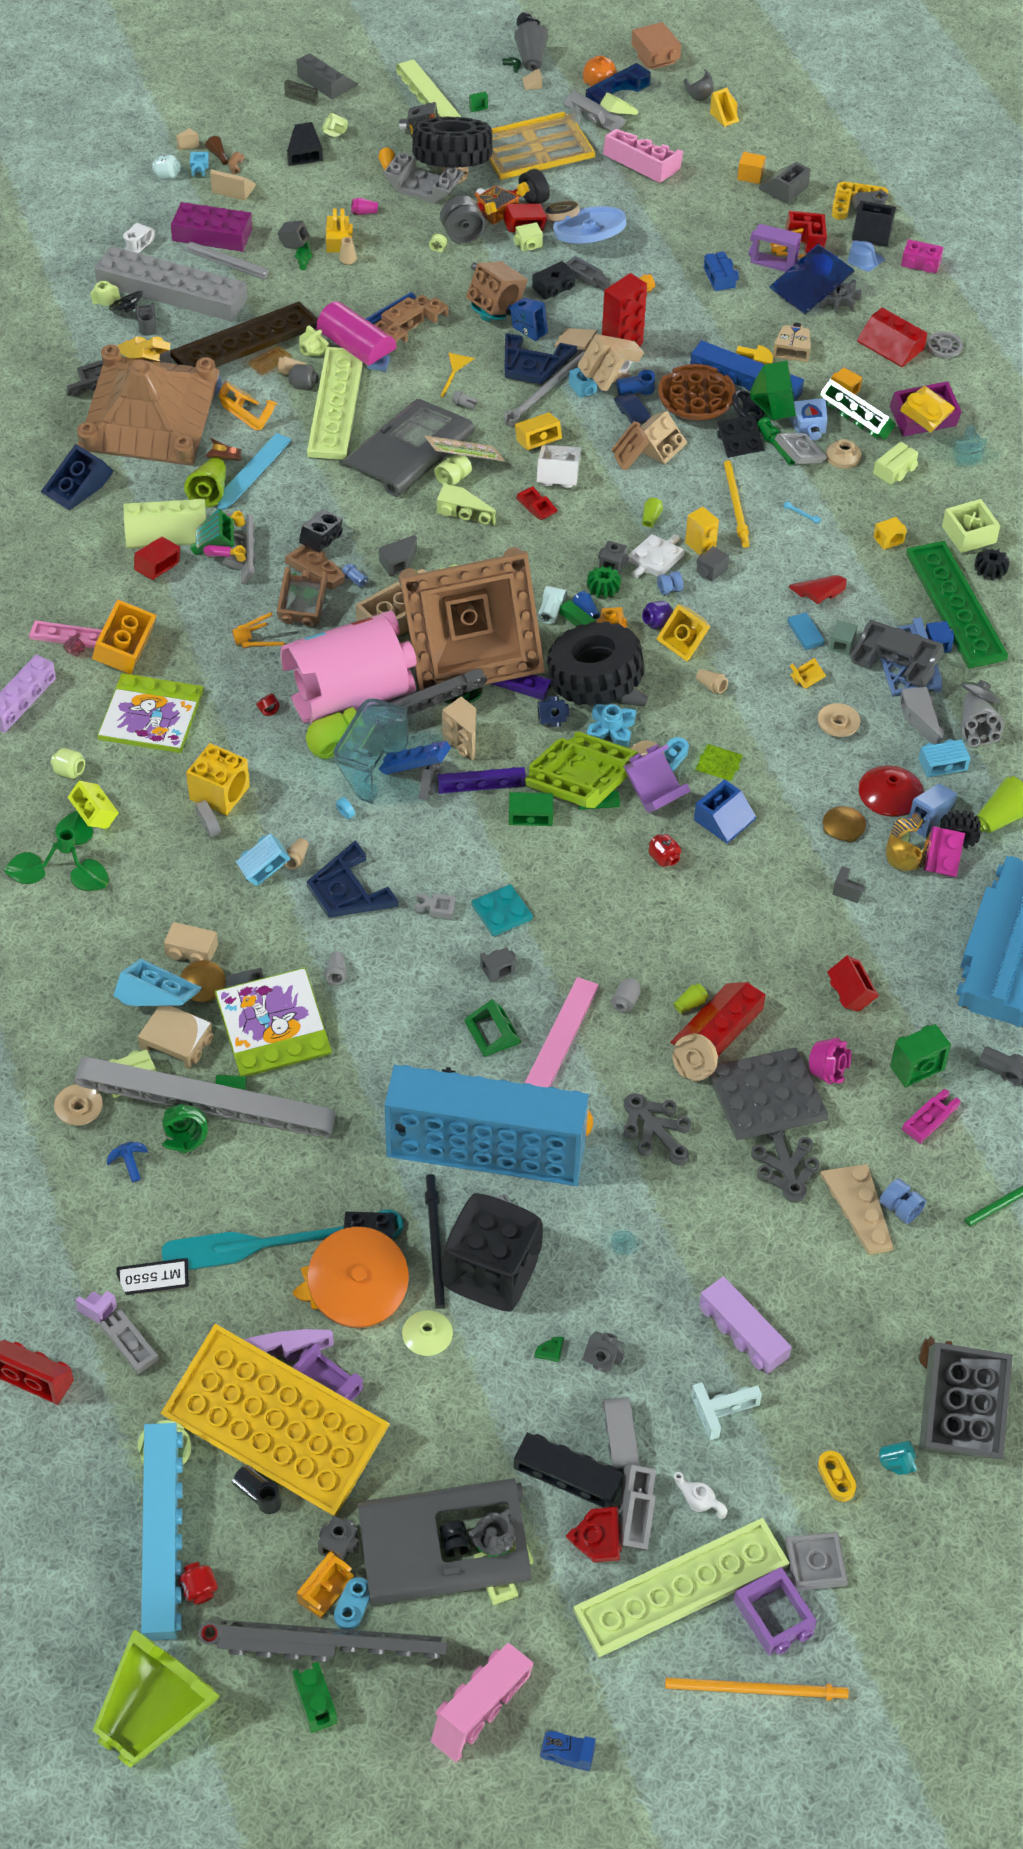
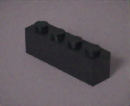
M527 1432L514 1457L513 1469L602 1508L612 1506L623 1481V1473L616 1467L602 1465L588 1455H579L572 1452L569 1447L551 1443L539 1434L533 1435Z

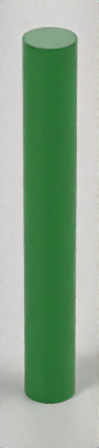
M1023 1185L964 1218V1222L971 1227L1023 1197Z

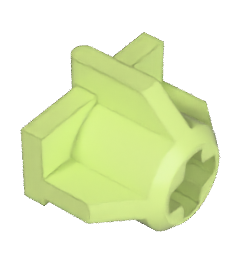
M330 113L323 124V133L332 137L344 134L348 127V121L343 117Z
M108 281L98 282L90 293L93 305L109 306L115 300L121 299L118 287L110 284Z
M310 325L306 327V332L299 337V349L303 355L310 357L321 356L323 353H326V347H329V342L321 336L322 330L315 331Z

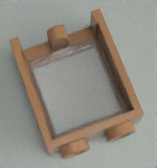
M285 567L276 611L278 619L286 624L301 622L305 626L319 625L328 583L327 573L322 571L321 578L311 577V572L308 570H303L302 576L291 575L290 567Z

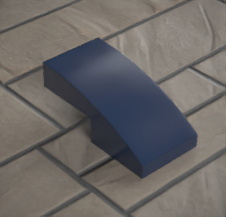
M630 391L614 397L620 412L626 414L631 424L634 421L643 424L651 418L645 406L633 392Z

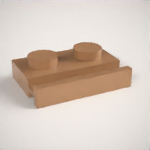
M634 421L611 449L615 453L614 456L621 469H629L649 444L650 440L644 430L640 428V423Z

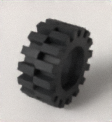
M956 810L955 814L951 811L948 812V815L945 814L943 819L941 818L940 828L965 833L963 842L965 849L969 845L973 847L975 843L979 842L981 822L978 816L974 817V813L970 812V814H967L965 810H963V813H960V810Z

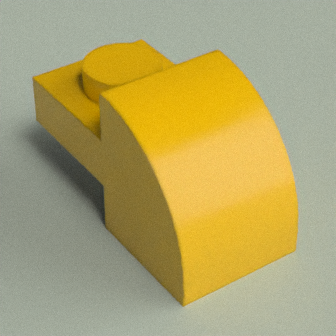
M758 345L757 349L737 347L736 354L763 364L773 363L771 351L764 346Z

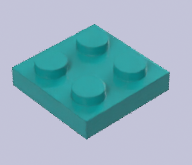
M511 884L471 901L472 907L492 936L533 920L532 913Z

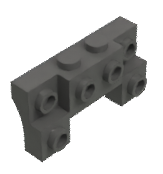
M870 619L864 628L860 641L850 656L853 663L868 669L873 666L878 657L908 667L904 673L906 682L925 687L935 673L934 666L943 655L944 648L943 644L924 638L919 634H912L901 628H894Z

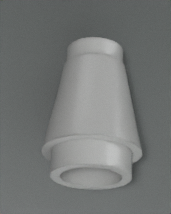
M334 951L330 954L324 972L327 982L331 985H340L347 978L344 955L339 951Z

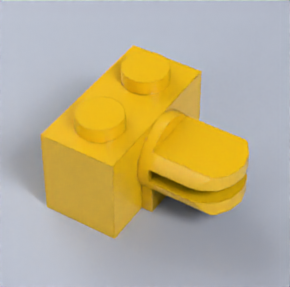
M333 208V216H327L326 253H340L342 239L344 237L352 238L353 223H349V216H345L344 208L340 209V216H337V208Z

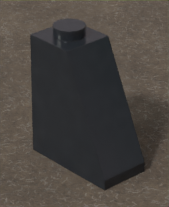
M312 122L294 125L287 149L288 166L323 161L322 145Z

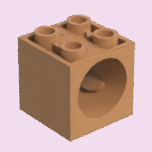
M504 262L478 263L466 298L490 315L506 314L507 307L510 304H515L522 298L528 279Z

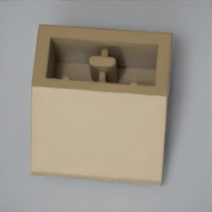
M667 410L653 415L640 427L650 440L641 453L662 464H666L687 444V441Z
M460 697L442 710V738L449 745H453L461 756L468 757L473 761L475 759L476 708Z

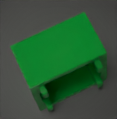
M936 1024L926 1025L916 1033L907 1037L897 1038L890 1068L906 1088L945 1070L951 1043Z

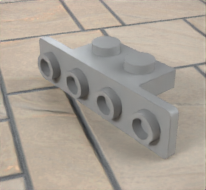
M572 91L563 102L567 108L610 132L615 129L620 130L626 123L625 118L607 111L598 103L576 91Z
M250 514L245 520V525L241 527V534L234 533V546L231 548L234 549L236 546L242 545L247 553L244 554L246 560L239 562L236 560L235 555L222 557V564L241 570V584L245 585L249 579L253 578L255 573V567H253L255 553L253 552L255 544L253 532L255 524H253V515Z

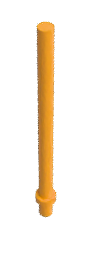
M665 1677V1689L822 1697L826 1701H831L832 1698L848 1699L849 1696L848 1687H832V1684L826 1683L825 1686Z

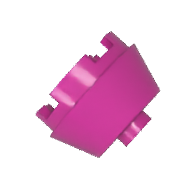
M840 1038L817 1041L809 1056L810 1072L828 1084L842 1083L845 1080L842 1076L845 1068L850 1069L851 1049L846 1048L848 1042L841 1041Z

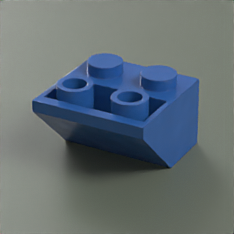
M725 779L695 805L694 821L726 844L756 820V816L742 791Z

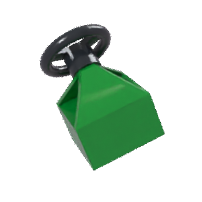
M788 360L765 364L757 375L750 392L738 390L733 394V406L741 417L750 416L747 413L751 411L759 414L755 417L756 422L764 417V412L772 420L796 416ZM738 397H740L741 401L743 402V409L740 407L738 403Z

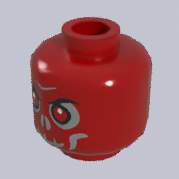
M199 1562L184 1567L185 1572L179 1577L178 1582L182 1588L185 1600L193 1602L194 1605H199L215 1597L214 1593L218 1589V1584L211 1567L208 1565L200 1566Z

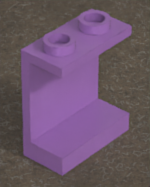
M656 744L646 749L648 754L642 756L639 753L629 758L630 763L623 766L648 813L691 791L687 783L679 785L663 754V751L669 748L667 744L662 747Z

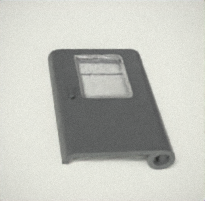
M416 399L341 460L339 465L343 466L346 464L382 480L387 493L398 497L449 454L447 452L435 451L425 436L464 441L473 434L474 425L471 420L422 399ZM389 484L394 486L395 491L391 489Z

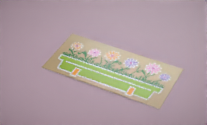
M425 436L435 451L505 461L493 446Z

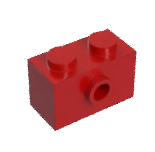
M506 204L503 221L509 233L516 232L517 226L536 222L541 231H543L547 219L541 204Z
M163 536L134 553V570L151 580L159 577L180 562V546Z
M846 955L827 971L831 979L830 984L840 996L839 1001L846 1009L856 1012L861 1011L879 996L862 963L858 959Z

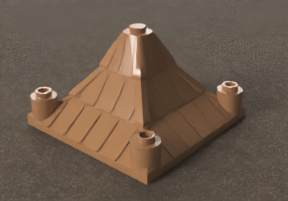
M109 344L104 346L101 350L103 365L86 421L77 428L78 446L93 453L193 466L220 374L214 360L204 357L197 361L196 367L122 357L120 349L116 345Z
M511 547L505 551L503 556L422 573H418L412 568H407L399 574L398 581L402 588L410 641L416 655L415 680L419 691L454 677L463 676L465 673L475 669H482L486 675L487 682L484 685L545 672L527 551H522L518 547Z

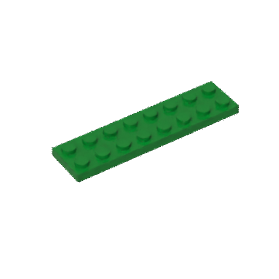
M939 541L907 548L906 555L941 620L947 621L949 628L953 630V642L968 669L1007 661V651L946 542Z

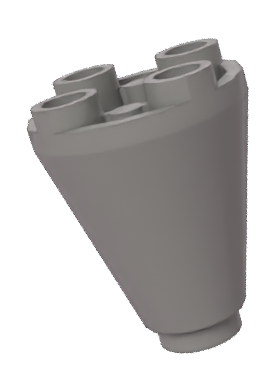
M973 693L967 694L963 700L961 734L964 740L968 742L970 747L998 742L1002 738L1004 728L1001 715L985 699Z

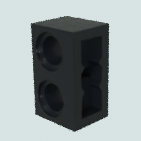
M322 509L302 525L299 543L320 553L324 548L329 547L336 538H340L343 532L341 527L343 519Z

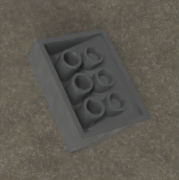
M938 1342L929 1347L919 1450L950 1455L1003 1459L1012 1354Z

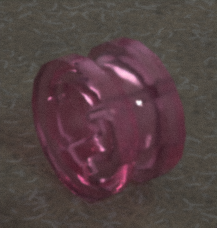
M71 636L63 645L65 651L75 657H78L80 652L85 650L83 642L75 636Z

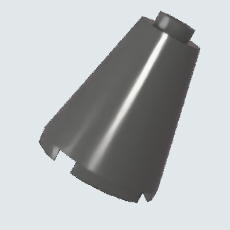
M535 21L522 23L517 31L515 30L514 39L525 69L535 71L540 69L548 40V30L543 24L540 26Z

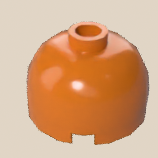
M596 56L587 61L583 69V81L599 89L615 84L617 70L613 61L604 56Z

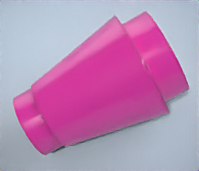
M360 197L352 198L351 213L363 215L378 212V202Z

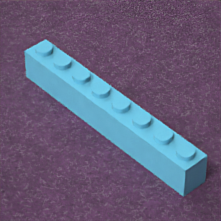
M176 1423L144 1424L141 1633L150 1640L177 1639V1630H182V1614L177 1613V1604L182 1603V1588L177 1587V1577L182 1575V1560H178V1551L182 1550L183 1542L182 1534H178V1525L183 1523L182 1508H178V1499L183 1498L182 1482H178V1473H183V1458L178 1457V1448H183V1432H178Z

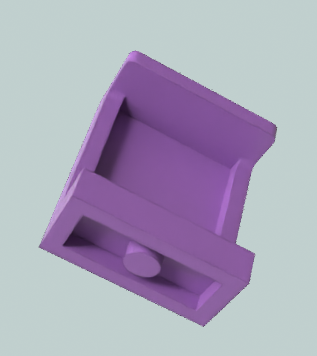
M314 1344L310 1349L304 1350L299 1361L292 1367L350 1401L363 1390V1379L356 1373L350 1376L321 1353L320 1346Z

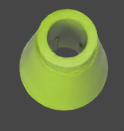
M651 497L645 501L642 518L643 526L652 528L663 511V503L660 499Z
M700 983L691 984L673 1003V1006L680 1014H683L705 1004V1000L709 996Z

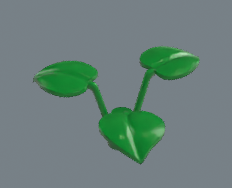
M77 810L67 815L57 824L55 828L57 842L53 843V847L43 863H41L38 855L24 852L16 855L4 867V872L14 881L22 884H33L44 878L45 871L43 867L47 866L55 850L58 849L61 853L67 854L71 852L77 868L71 871L70 879L76 888L84 891L105 889L109 882L108 874L101 863L93 859H86L82 864L78 861L75 845L87 843L92 838L93 829L86 824Z

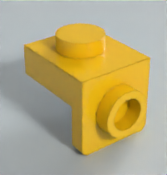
M815 658L797 669L794 664L789 665L793 670V673L790 674L796 685L801 683L804 689L826 677Z

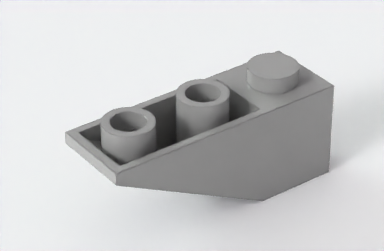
M927 687L902 689L899 703L904 718L930 743L940 744V741L944 738L943 728L939 727L938 712L934 711L933 696L929 695Z

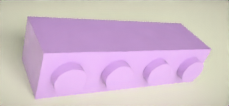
M724 1276L701 1292L699 1302L701 1311L707 1317L711 1316L716 1321L718 1329L733 1339L735 1347L740 1352L745 1351L756 1369H762L768 1374L790 1357L792 1346Z

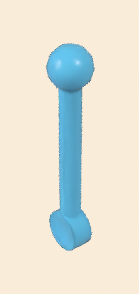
M789 501L784 503L785 509H791L811 519L814 523H820V517L809 515L792 506Z

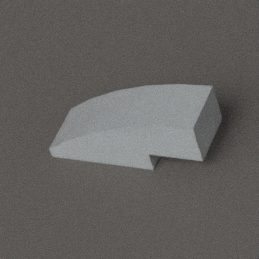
M625 1465L620 1507L621 1545L648 1550L656 1496L653 1495L656 1469L636 1465Z

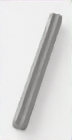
M189 242L187 245V252L262 279H266L269 275L267 268L194 242Z

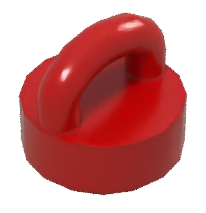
M270 693L256 702L257 708L264 716L274 715L280 707L274 693ZM274 704V708L272 710H266L267 707Z

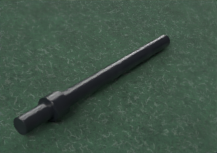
M429 1174L426 1176L427 1191L425 1192V1204L428 1205L435 1308L442 1309L445 1308V1295L441 1273L442 1256L438 1217L440 1197L439 1192L436 1190V1177L433 1174Z

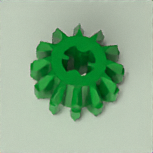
M603 565L601 568L594 567L593 571H589L586 582L590 595L596 594L597 598L602 595L605 600L608 595L614 597L615 593H619L621 575H618L617 570H612L611 566L608 568H604Z

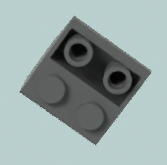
M794 162L774 173L759 185V189L788 204L809 186L811 169L798 162Z

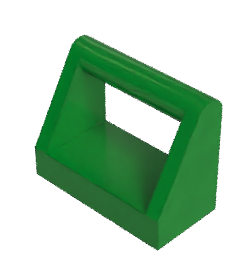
M493 999L464 1019L483 1057L516 1046L522 1042L504 1008ZM492 1016L502 1036L488 1046L475 1022Z

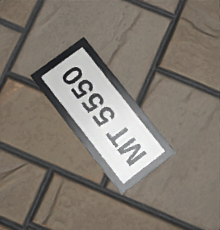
M188 1258L116 1267V1275L126 1295L189 1287Z

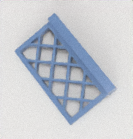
M921 617L914 618L913 624L896 627L912 634H919L928 639ZM880 658L892 697L901 696L902 689L920 687L906 682L905 678L902 677L908 667ZM936 663L934 666L935 673L925 687L928 690L933 689L934 692H942V677ZM893 666L901 669L897 675L889 672ZM897 682H901L906 685L902 689L895 690L894 685Z

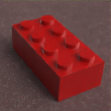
M629 273L604 290L602 335L635 341L639 347L644 341L647 297L646 282Z

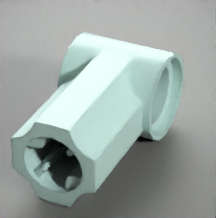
M551 586L545 587L542 605L538 612V620L546 624L555 623L560 606L563 602H566L567 590Z

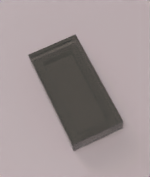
M290 80L284 82L285 97L312 106L318 104V89Z

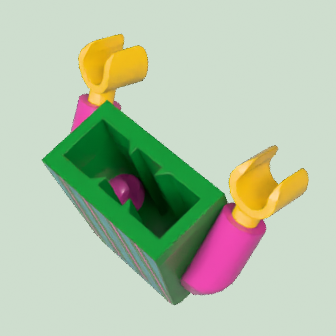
M217 509L197 527L196 542L190 546L191 551L195 555L203 553L208 558L235 555L237 561H245L246 557L244 554L247 553L242 545L231 549L234 546V524L237 527L245 525L243 513L235 511L230 516L221 509Z

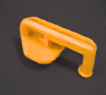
M225 380L219 391V399L222 406L257 431L264 427L275 405H277L274 401L266 400V407L260 417L257 418L242 407L246 400L256 405L260 403L248 393ZM230 390L235 392L236 401L227 396Z

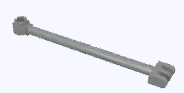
M577 349L579 354L517 409L505 412L504 423L509 427H515V424L519 423V419L525 411L579 364L586 350Z

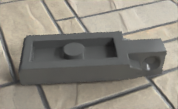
M574 256L565 263L576 272L575 277L593 287L597 286L603 291L609 287L610 279L603 274V270L577 256Z

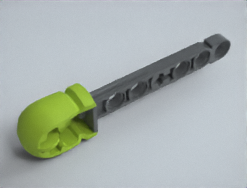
M475 669L465 673L463 676L454 677L358 715L354 707L344 710L343 714L338 712L316 720L308 727L306 733L307 746L313 755L319 758L328 759L350 750L352 746L358 747L363 745L366 732L460 696L467 691L475 690L487 682V677L482 669Z

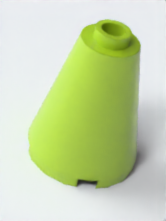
M211 458L186 478L184 491L189 500L205 499V505L209 508L216 506L221 501L224 494L226 475L224 461L219 458Z
M1015 776L1006 777L976 815L981 822V832L991 833L1023 818V782Z

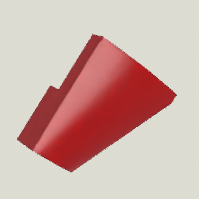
M839 575L793 583L789 585V588L800 597L807 596L816 604H819L826 598L832 599L844 591L847 579Z

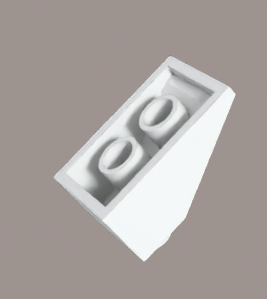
M542 445L538 458L537 482L544 486L561 484L562 487L566 488L576 485L581 447Z

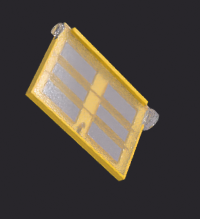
M575 109L567 114L563 111L491 128L492 155L489 162L499 179L503 180L519 176L533 168L540 171L594 158L595 151L580 129L581 116L579 111Z

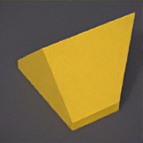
M728 87L713 92L711 95L710 114L724 127L739 122L737 116L738 103L730 94Z

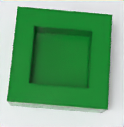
M486 91L469 95V109L471 112L488 109V94Z

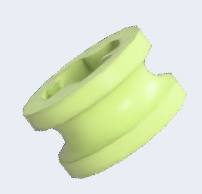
M434 234L429 242L431 250L443 252L447 245V239L442 234Z

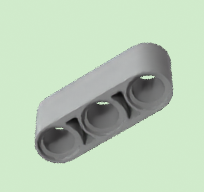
M629 1397L603 1399V1412H605L606 1416L604 1421L606 1435H609L608 1449L610 1459H612V1466L618 1470H624L625 1465L639 1466Z

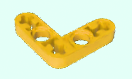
M840 182L835 192L832 217L838 220L847 218L850 201L856 193L879 190L885 191L887 194L889 192L886 188L880 186Z

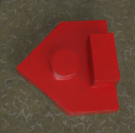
M618 1507L591 1509L584 1516L580 1524L575 1529L572 1528L565 1536L570 1543L593 1563L620 1561L622 1545Z

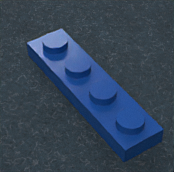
M447 741L439 743L434 742L426 746H418L413 749H404L400 752H391L384 757V762L379 770L383 774H391L441 763L451 749V746Z

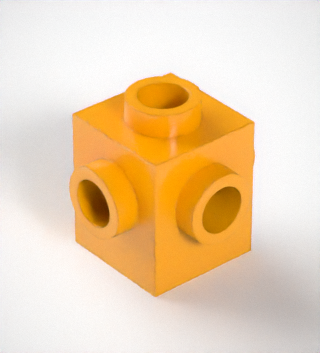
M623 607L602 608L600 619L596 621V623H602L603 621L612 624L617 623L624 628L627 627V618L624 617Z

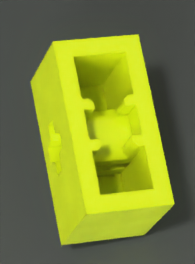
M78 781L68 795V799L88 826L106 829L119 814L98 784Z

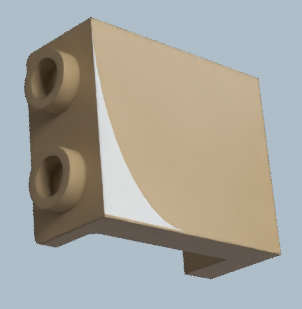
M170 1005L158 1006L138 1035L139 1048L141 1050L147 1049L149 1051L152 1047L184 1061L186 1069H190L193 1063H198L202 1055V1049L205 1045L209 1046L213 1040L211 1022Z

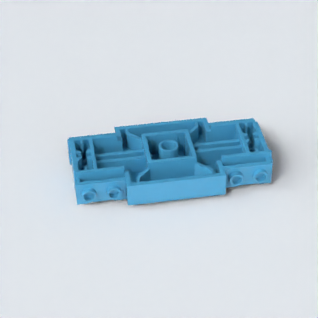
M1006 856L1004 864L999 863L995 876L999 877L998 881L993 880L992 887L986 886L960 967L964 969L962 978H965V982L959 983L956 995L960 996L958 1006H966L971 1012L1007 1022L1019 1028V1026H1023V861L1017 857Z

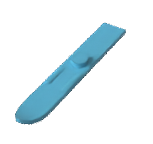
M276 433L224 488L223 497L217 504L218 509L224 510L231 506L291 442V439Z

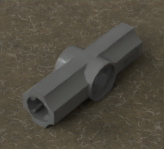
M986 1046L978 1065L1001 1075L1003 1081L1008 1080L1014 1086L1023 1085V1056L1019 1054L1009 1056Z

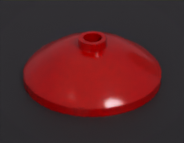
M883 765L870 769L862 776L858 786L862 802L873 812L889 817L910 814L913 800L924 793L922 783L912 772L893 765Z

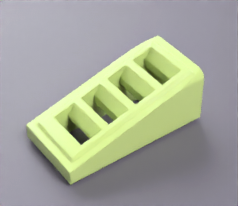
M606 93L601 102V106L609 112L633 115L638 113V110L632 105L610 93Z

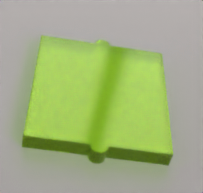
M707 744L703 754L699 756L700 760L695 770L731 781L735 772L739 770V764L743 755Z

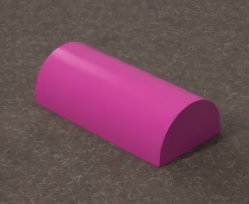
M339 301L328 304L318 317L317 330H322L323 335L368 366L396 349L394 338Z

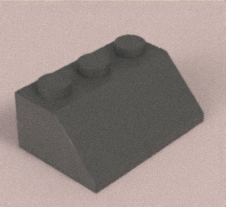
M310 53L297 60V77L330 99H334L358 85Z

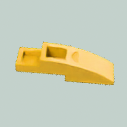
M136 336L134 339L126 340L124 343L117 345V347H119L121 354L125 357L159 362L160 354L170 350V343L163 341L161 337H152V339L146 340L143 337Z

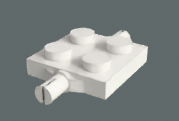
M651 534L629 554L628 561L637 567L631 572V575L638 579L644 572L655 576L666 573L684 556V549L675 545L680 541V537L674 534L669 540H664Z

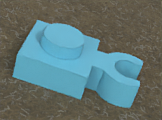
M191 152L190 169L192 170V176L195 177L197 172H201L202 177L206 175L205 169H208L209 152Z

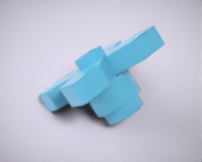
M596 704L592 711V718L596 722L589 725L587 734L600 739L610 736L615 744L628 747L631 731L627 727L634 725L636 710L620 709L615 704Z

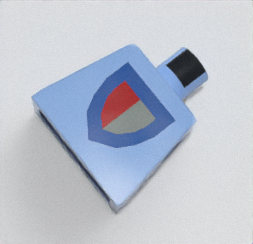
M825 398L794 401L796 416L788 418L797 433H806L813 441L820 439L821 433H826L827 426Z

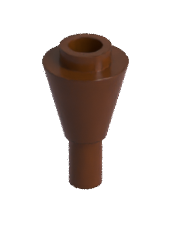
M219 136L208 138L205 143L206 149L219 158L223 165L227 164L228 159L225 156L221 138Z

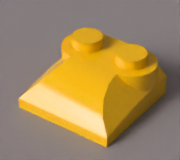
M923 386L916 393L908 396L900 411L931 433L954 411L955 407L928 387Z

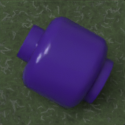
M666 601L650 602L642 612V619L649 628H663L674 610Z

